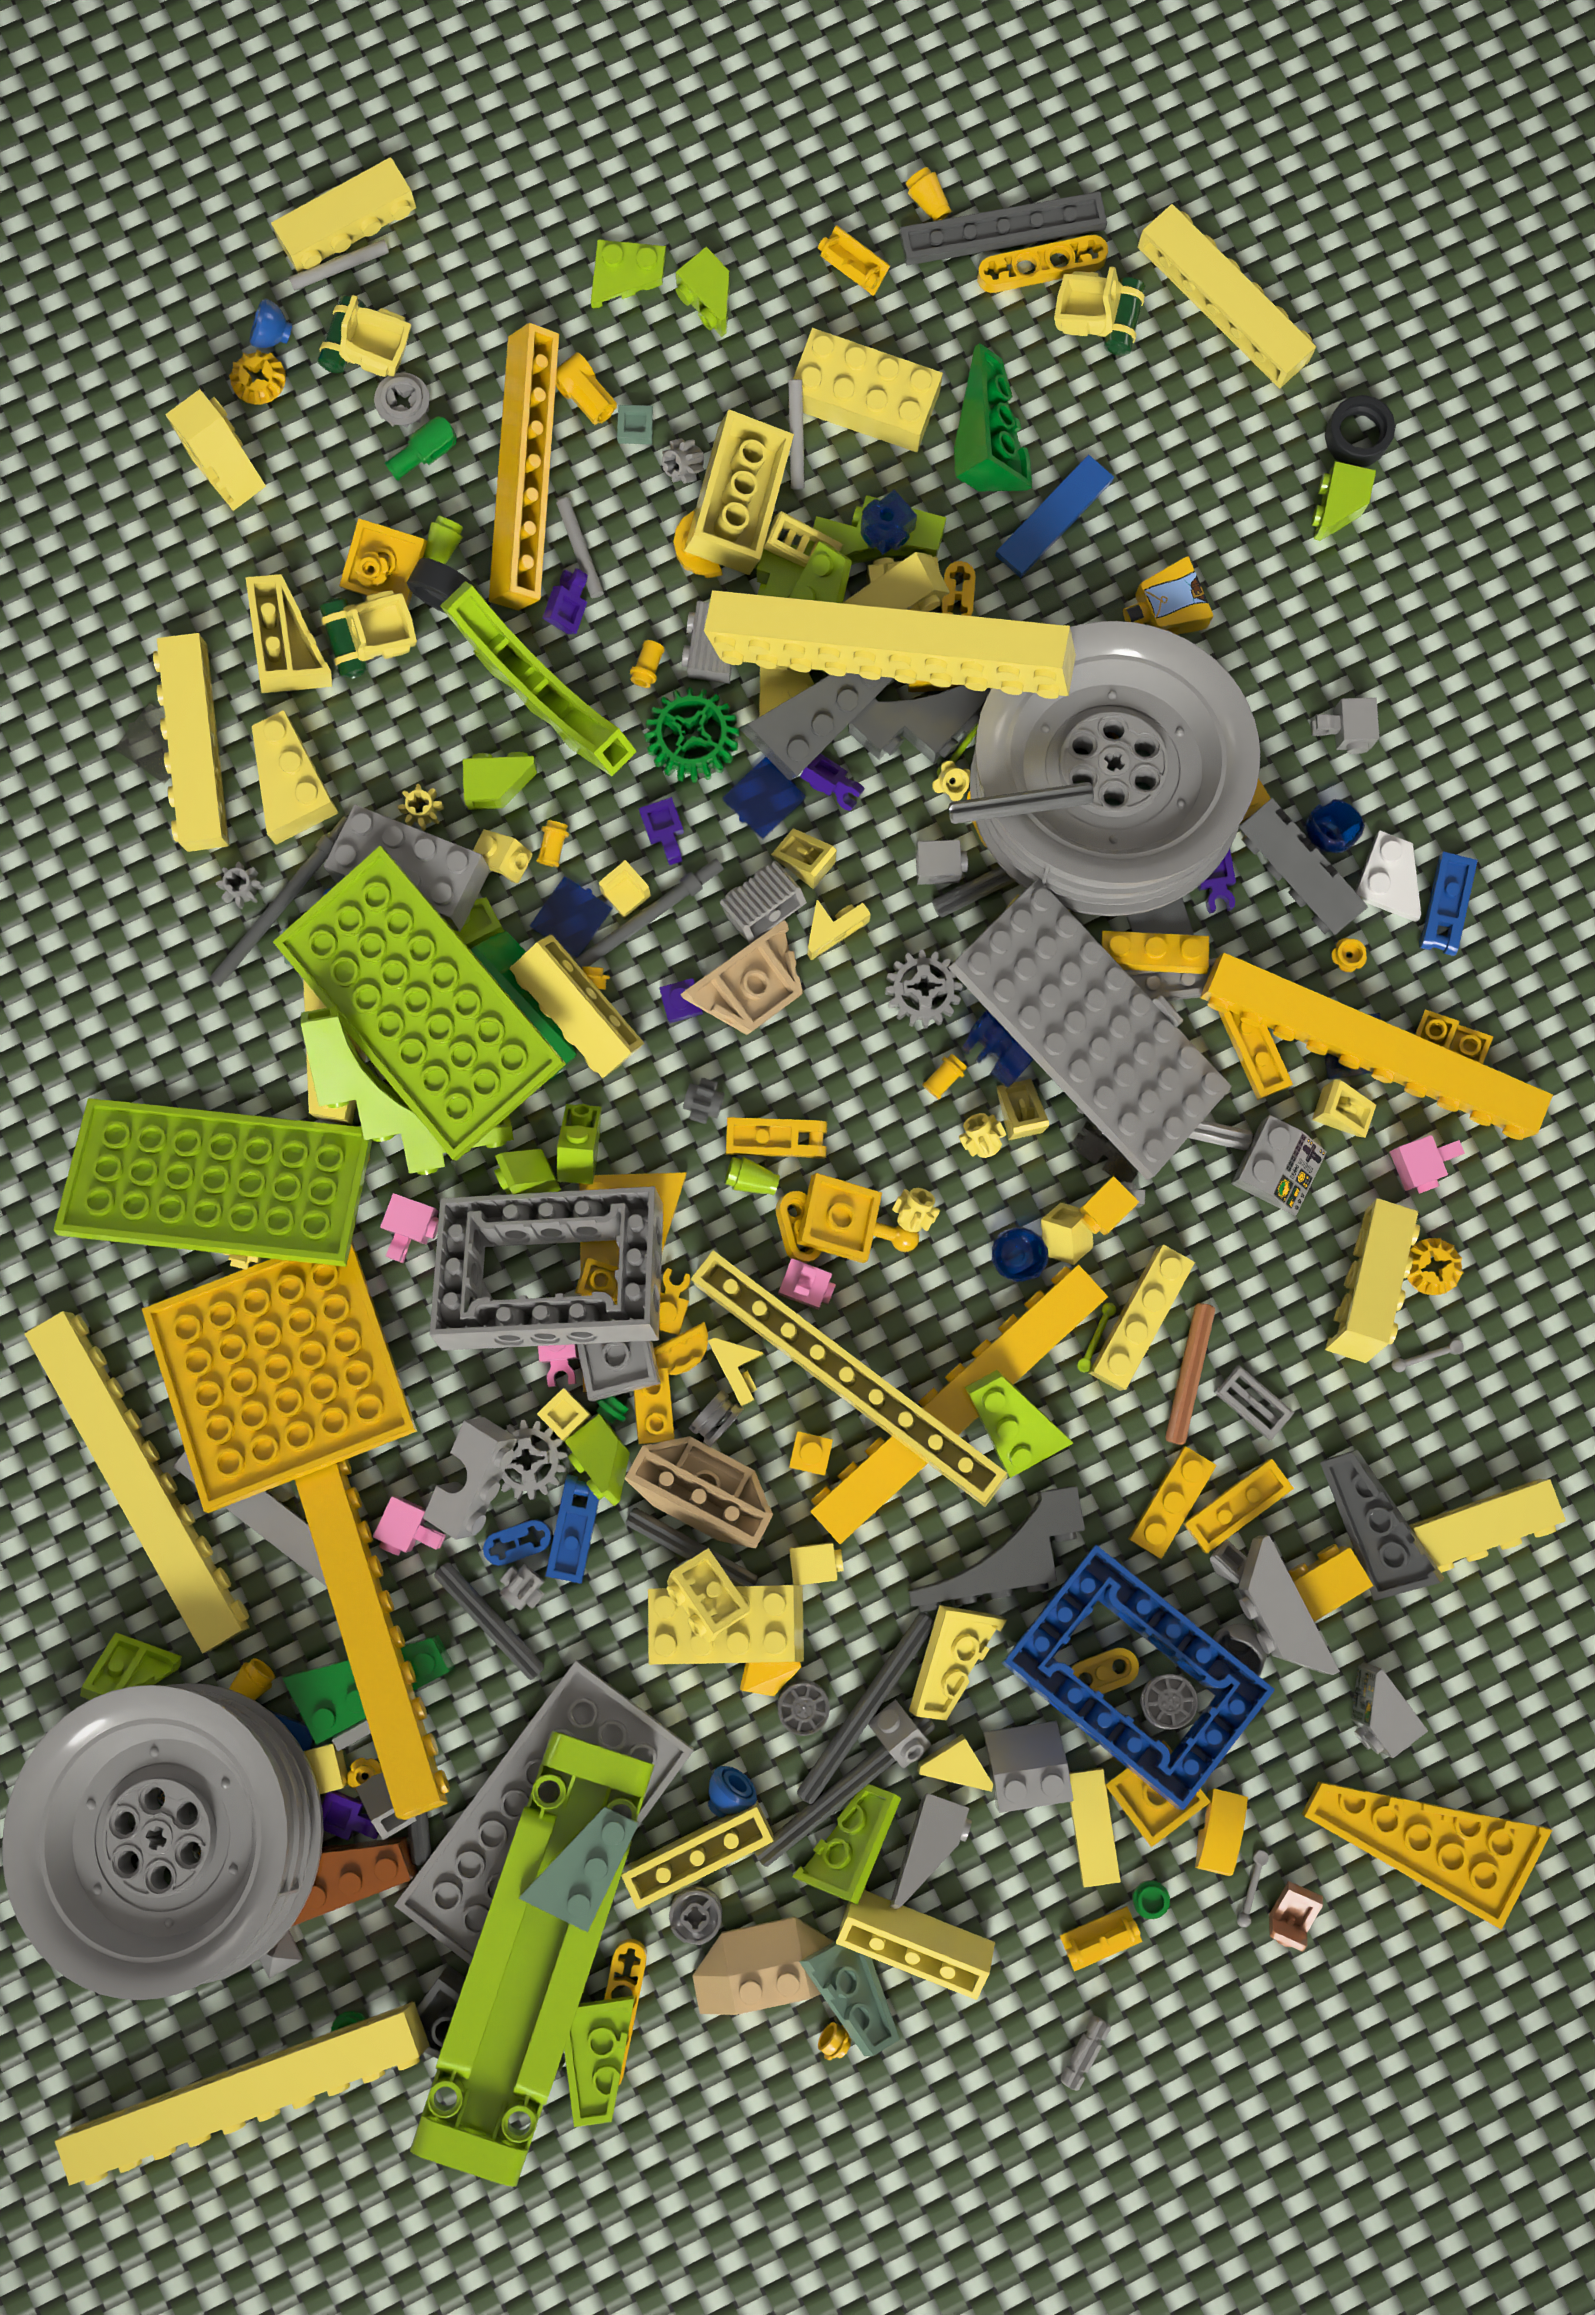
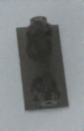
M1086 1121L1081 1129L1086 1135L1078 1133L1071 1143L1076 1147L1075 1152L1095 1165L1102 1155H1105L1109 1159L1102 1167V1170L1112 1177L1114 1176L1119 1182L1132 1183L1138 1174L1133 1170L1134 1166L1095 1124Z

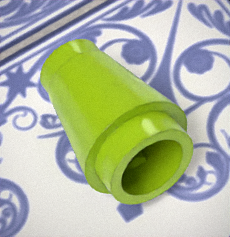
M437 516L435 523L431 522L424 558H430L446 564L463 539L461 536L463 527L445 517Z
M744 1156L741 1159L732 1157L724 1184L732 1186L734 1191L774 1196L779 1184L780 1175Z

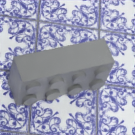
M354 804L323 866L332 879L339 883L376 848L382 846L451 928L461 932L490 872V868L482 854Z

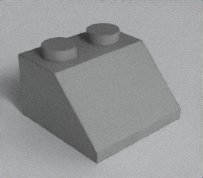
M1056 1720L984 1732L995 1806L999 1813L1074 1801L1068 1764Z

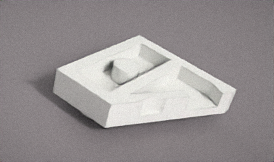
M1379 831L1373 841L1355 892L1365 903L1416 922L1420 919L1421 907L1413 843Z

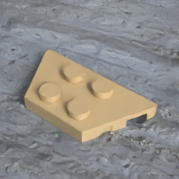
M783 920L680 995L683 999L746 1035L754 1031L803 994L800 978L795 971L796 960L794 951H789L786 932L789 930L787 922Z

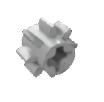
M681 438L670 441L671 449L662 452L663 470L668 476L672 477L673 483L683 481L685 484L696 481L695 473L704 471V455L702 450L695 445V440L693 439L684 441Z
M237 862L236 868L230 870L222 868L224 873L223 880L216 882V885L220 889L226 890L221 897L226 903L235 899L236 905L243 909L244 902L250 900L255 903L258 902L255 895L257 890L263 889L264 886L261 882L253 880L258 875L254 867L249 868L245 872L244 866ZM243 879L246 884L240 885V880ZM240 885L239 891H236L234 886Z
M526 1564L519 1570L514 1566L510 1567L500 1579L505 1585L500 1594L518 1610H521L526 1604L530 1608H534L545 1595L539 1589L545 1581Z

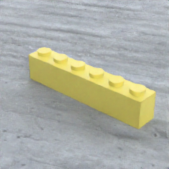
M1171 204L1142 230L1137 248L1279 389L1309 363L1316 349L1310 335L1304 330H1299L1289 320L1285 310L1275 306L1265 296L1263 289L1257 283L1251 282L1241 272L1240 267L1234 260L1225 257L1217 249L1214 240L1208 235H1203L1193 225L1188 214L1179 211Z
M199 633L157 638L158 651H153V661L156 671L160 672L161 684L157 685V696L160 705L164 706L165 718L160 720V726L164 740L168 739L169 752L164 753V763L167 773H171L172 786H168V799L171 807H175L176 820L171 822L173 838L175 842L179 841V844L187 852L228 847L229 838L207 644Z

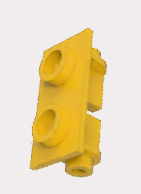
M838 225L835 226L829 239L824 237L818 245V249L822 251L820 255L822 258L873 296L876 294L891 266Z
M668 1368L658 1369L661 1384L633 1391L638 1444L658 1443L675 1439Z
M1128 1906L1059 1935L1074 1972L1142 1942L1139 1928L1135 1920H1133Z

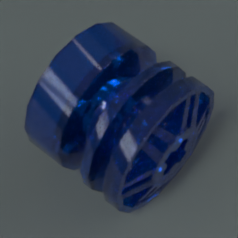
M988 1010L973 1025L968 1039L962 1047V1050L967 1055L979 1044L984 1047L975 1060L978 1064L994 1055L997 1061L992 1067L990 1074L1007 1089L1034 1060Z

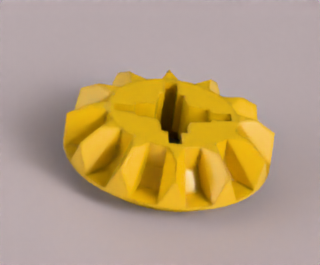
M258 349L250 354L243 352L242 358L237 362H233V369L231 374H229L235 394L241 400L254 405L266 404L276 399L282 392L286 382V374L282 363L271 352L267 354ZM262 369L263 376L267 381L256 379L253 383L248 371L257 373Z
M1429 1238L1417 1242L1410 1249L1409 1257L1413 1258V1263L1407 1279L1416 1290L1427 1295H1441L1457 1286L1464 1272L1461 1264L1462 1257L1457 1253L1454 1245L1443 1241L1441 1238ZM1431 1256L1434 1257L1435 1261L1447 1262L1446 1265H1443V1268L1439 1269V1276L1437 1277L1434 1271H1421L1422 1268L1431 1263Z

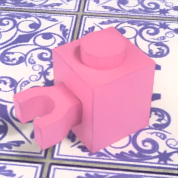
M1432 1135L1389 1151L1405 1191L1417 1188L1419 1194L1440 1186L1437 1179L1448 1175L1443 1163L1444 1161L1465 1154L1460 1140L1437 1148Z
M393 1193L380 1226L382 1229L395 1234L386 1257L404 1263L411 1240L427 1245L429 1238L434 1239L438 1232L439 1218H437L439 1211L431 1206Z
M791 1258L778 1295L819 1310L821 1302L829 1304L836 1284L829 1282L832 1273Z
M577 1344L538 1346L539 1362L551 1363L547 1374L548 1387H556L555 1376L560 1371L567 1373L569 1385L577 1384L575 1372L569 1365V1360L579 1359Z
M392 1496L373 1538L381 1541L379 1545L381 1549L399 1556L401 1551H412L416 1540L434 1549H440L446 1535L424 1525L426 1521L423 1519L426 1511L425 1508L402 1497Z

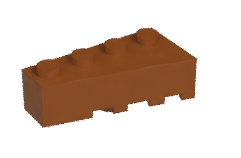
M406 1836L357 1842L356 1844L322 1847L319 1868L312 1891L292 1926L410 1881L418 1873L416 1865H413L411 1862L410 1848Z

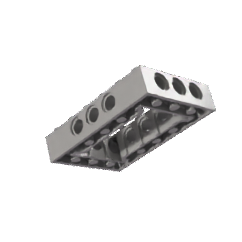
M655 1186L440 1198L430 1336L441 1350L659 1340L663 1202ZM616 1240L620 1249L619 1270H615V1278L618 1282L617 1305L611 1296L605 1292H592L591 1296L565 1297L561 1293L555 1294V1297L530 1299L527 1295H521L519 1299L492 1300L490 1297H482L485 1247Z

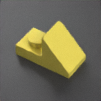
M816 900L807 951L810 960H813L870 922L871 913L864 903L855 908L852 904L846 906L835 915L837 920L833 922L821 903Z
M718 1338L708 1340L740 1405L744 1406L754 1401L751 1393L756 1391L757 1388L748 1370L741 1374L738 1368L764 1355L763 1352Z

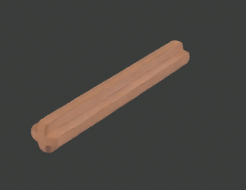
M1198 1303L1194 1308L1165 1436L1166 1441L1178 1445L1186 1443L1215 1314V1307L1209 1304Z

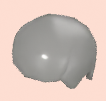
M1231 1624L1219 1629L1214 1634L1213 1640L1255 1674L1261 1675L1268 1654L1263 1650L1258 1641L1256 1629L1246 1624Z

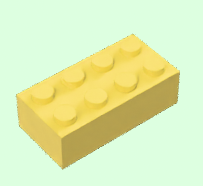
M812 328L793 379H802L804 414L918 453L940 393L943 373Z
M728 409L716 433L684 552L750 575L761 559L794 434Z
M735 1586L751 1611L747 1616L717 1634L715 1640L707 1643L703 1636L698 1637L692 1631L688 1623L689 1615L682 1605L677 1606L672 1601L667 1588L648 1589L649 1665L804 1661L802 1586Z

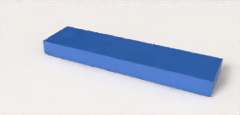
M1088 454L996 551L995 556L1021 578L1113 482L1114 476Z

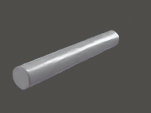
M383 239L290 276L289 280L295 291L389 253V250Z
M802 379L788 380L789 432L794 434L790 447L791 489H803Z
M567 497L562 498L556 504L581 571L588 575L586 586L590 597H600L604 592L570 499Z

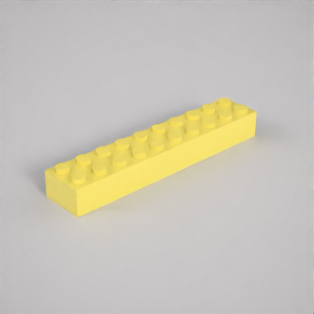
M713 590L704 632L719 658L731 665H741L742 662L756 663L758 666L767 669L787 666L795 671L804 673L810 672L811 669L824 670L826 673L834 676H844L846 673H853L870 680H878L880 677L895 678V680L907 684L915 683L916 680L928 681L938 687H950L951 684L965 685L968 689L974 691H985L987 688L1001 689L1004 693L1011 695L1032 692L1048 699L1058 698L1059 695L1069 696L1076 658L1070 626Z

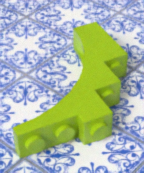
M866 495L863 507L856 506L851 526L816 516L813 528L842 543L840 553L851 559V565L880 558H908L915 552L926 553L935 557L938 555L947 518ZM809 540L803 554L809 556L815 542ZM791 544L790 547L796 549L797 545ZM763 549L761 559L754 568L757 569V582L761 583L757 595L789 598L805 567Z
M465 581L440 605L475 649L473 652L492 676L511 687L533 714L549 723L571 750L610 776H613L637 752L617 726L581 700L526 648L471 584Z
M338 1006L301 1012V1027L319 1106L328 1105L329 1108H339L349 1104V1101L356 1100L364 1140L373 1139V1141L382 1142L392 1139L396 1134H401L409 1174L417 1172L420 1175H427L436 1172L438 1168L445 1167L443 1153L447 1152L399 1094L378 1078L359 1056L346 1033ZM509 1115L472 1148L485 1145L488 1148H497L505 1145L507 1141L514 1140Z

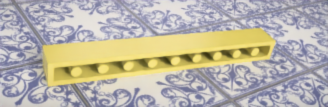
M714 1250L692 1276L691 1280L697 1288L984 1507H986L1007 1479L1006 1471Z
M62 1311L24 1333L202 1654L217 1648L250 1628L246 1622L249 1619V1614L240 1600L235 1601L228 1590L231 1587V1582L227 1574L221 1567L217 1569L210 1557L213 1555V1550L204 1536L199 1537L192 1525L195 1523V1518L186 1504L181 1505L174 1493L178 1490L175 1481L168 1472L163 1473L159 1467L157 1460L160 1459L157 1449L151 1441L145 1442L139 1431L142 1428L139 1417L132 1409L128 1410L121 1398L125 1395L124 1391L114 1377L110 1379L103 1367L107 1365V1361L101 1350L97 1346L92 1347L86 1336L89 1334V1329L80 1315L75 1316L74 1313Z
M411 2002L72 2127L56 2139L55 2144L69 2186L83 2180L85 2185H91L107 2177V2172L119 2168L120 2173L139 2166L142 2164L143 2158L153 2155L154 2160L169 2156L177 2150L176 2146L188 2142L189 2147H194L209 2140L211 2133L222 2130L223 2134L226 2135L243 2128L246 2125L245 2121L257 2117L259 2122L268 2120L281 2112L280 2108L292 2104L293 2109L306 2106L315 2100V2095L326 2091L328 2096L339 2094L350 2087V2082L362 2078L363 2083H369L385 2075V2069L396 2065L398 2070L412 2067L420 2062L419 2057L430 2045L415 2002Z

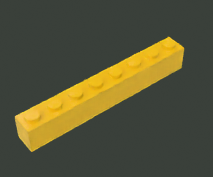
M530 322L508 336L489 602L518 611L539 601L541 598L559 344L558 333Z

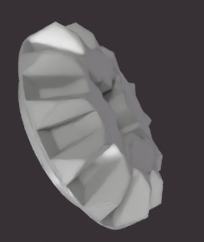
M401 372L395 373L394 377L388 376L380 382L375 391L374 403L381 419L386 420L392 426L403 425L408 428L409 424L414 422L420 423L425 412H429L430 395L425 383L420 378L410 373ZM394 392L403 398L410 396L408 398L410 409L405 408L403 405L396 407L398 403Z

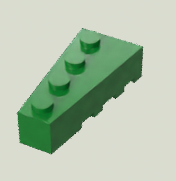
M439 1635L406 1643L404 1647L400 1648L404 1661H410L416 1676V1682L412 1683L413 1691L455 1668ZM349 1659L296 1672L282 1678L316 1745L366 1718Z

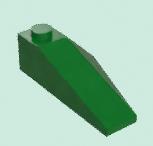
M981 343L974 347L954 446V471L956 478L978 492L1027 491L1032 488L1030 456L1026 447L1021 448L1017 431L1022 428L1019 418L1014 417L1009 407L1008 401L1013 396L1003 360Z
M506 930L474 946L471 949L472 953L567 1065L577 1056L572 1044L564 1038L562 1030L552 1018L547 1017L540 1010L539 1003L529 991L524 990L517 983L515 975L509 969L526 951ZM563 1066V1067H562L556 1074H554L550 1079H552L555 1075H557L565 1066Z

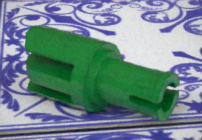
M435 417L408 436L410 440L407 441L409 445L388 461L386 460L384 464L395 479L399 481L401 477L421 462L424 465L426 463L431 465L457 443V435L445 418Z

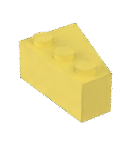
M199 389L165 414L192 461L233 511L266 487L243 451V443L234 431L236 430L226 417V411L215 397L208 400Z
M282 575L245 577L261 693L332 687L331 670L328 664L325 663L316 645V641L308 630Z
M284 710L252 725L266 831L275 845L338 814L339 812Z

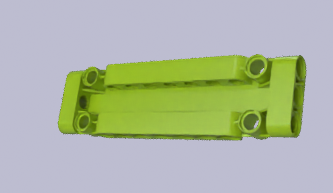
M556 1731L551 1732L527 1806L523 1808L435 2069L437 2071L410 2148V2152L502 2185L517 2186L543 2105L547 2103L632 1841L628 1845L588 1932L519 1899V1896L540 1876L604 1806L612 1809L616 1805L624 1804L632 1812L631 1819L637 1822L655 1766L654 1764ZM547 1780L556 1782L560 1787V1796L552 1802L544 1801L539 1795V1786ZM442 2087H450L456 2092L457 2101L449 2106L442 2105L436 2098V2091ZM522 2111L530 2117L531 2123L526 2129L516 2130L511 2126L509 2117L514 2112Z

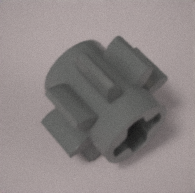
M701 1078L699 1085L690 1083L683 1104V1109L691 1111L690 1120L707 1124L708 1117L718 1119L725 1093L717 1091L718 1082Z

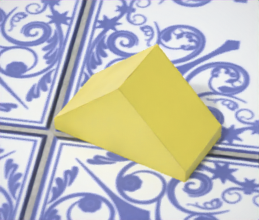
M793 828L771 855L814 889L835 864L837 850L832 845Z
M1031 1079L996 1086L1008 1140L1040 1134L1048 1128L1049 1120Z
M1334 1079L1322 1088L1312 1120L1355 1136L1366 1138L1376 1104L1343 1081Z
M963 1734L918 1762L917 1771L920 1775L992 1792L993 1783Z

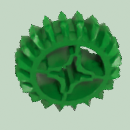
M688 687L686 690L687 696L681 697L680 692L675 690L673 691L674 701L671 702L668 698L662 697L661 705L663 709L659 707L651 709L655 719L646 720V727L651 731L645 733L644 737L646 742L652 743L647 747L648 754L652 756L657 755L654 759L655 766L661 767L666 764L664 769L665 775L670 776L677 770L678 781H683L686 774H691V781L696 783L699 773H703L704 778L710 780V769L713 768L716 772L722 773L724 768L721 761L725 763L733 761V756L729 751L738 750V742L733 739L739 737L740 734L738 728L732 727L737 723L736 715H727L730 711L728 703L719 705L720 697L717 694L708 700L707 690L704 688L700 690L699 696H694L693 689ZM686 712H697L691 718H683L679 716L680 714ZM710 718L717 723L721 731L718 744L713 742L712 736L705 732ZM666 727L671 728L673 734L679 738L674 753L668 749L663 740ZM698 730V738L692 736L689 740H686V732L693 734L694 731ZM694 752H701L706 755L701 758L687 759Z

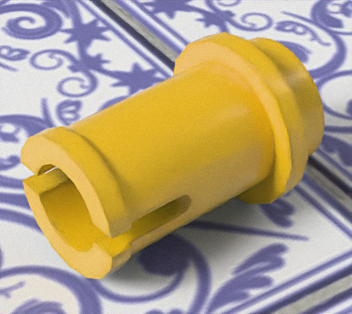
M652 640L644 641L636 666L630 669L631 681L635 685L650 688L651 684L656 682L657 676L655 673L662 654L665 652L661 644Z
M547 820L546 826H542L541 829L544 832L536 862L550 867H559L564 840L569 837L567 832L568 825Z
M952 1053L948 1058L945 1056L942 1058L943 1063L922 1084L938 1100L959 1076L961 1078L965 1076L963 1072L967 1069L966 1065Z

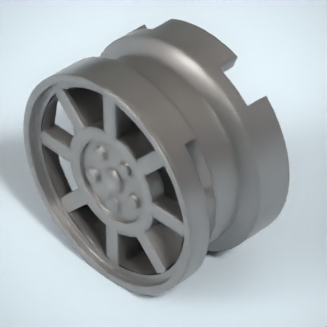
M723 1390L712 1399L689 1427L693 1433H700L705 1437L704 1442L709 1447L721 1437L744 1410L738 1403H731L728 1400L729 1395ZM725 1417H727L728 1419L721 1425V1427L719 1429H716L719 1423Z
M1166 1674L1153 1678L1145 1685L1140 1703L1145 1714L1144 1716L1151 1724L1163 1729H1177L1185 1726L1193 1719L1198 1707V1698L1194 1687L1189 1681L1178 1675Z
M798 1680L784 1688L778 1700V1715L781 1723L788 1731L796 1735L808 1736L818 1732L826 1724L830 1706L825 1691L818 1684L809 1680Z
M699 1885L689 1886L682 1889L673 1899L669 1912V1921L672 1932L682 1942L695 1945L706 1943L716 1935L721 1925V1903L717 1895L709 1888Z

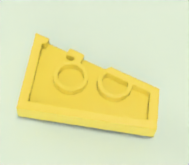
M939 1605L909 1712L917 1717L947 1720L969 1684L968 1675L978 1659L983 1661L989 1651V1648L986 1647L996 1629L1002 1630L1007 1620L1000 1615Z

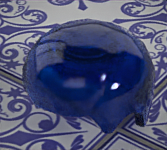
M1333 799L1325 806L1317 805L1306 819V831L1311 842L1321 851L1329 853H1342L1350 849L1362 836L1365 828L1361 814L1352 805L1340 799Z
M1014 1227L998 1234V1237L994 1240L991 1246V1262L998 1274L1009 1280L1021 1282L1037 1278L1041 1275L1048 1264V1248L1042 1237L1033 1230L1024 1227Z

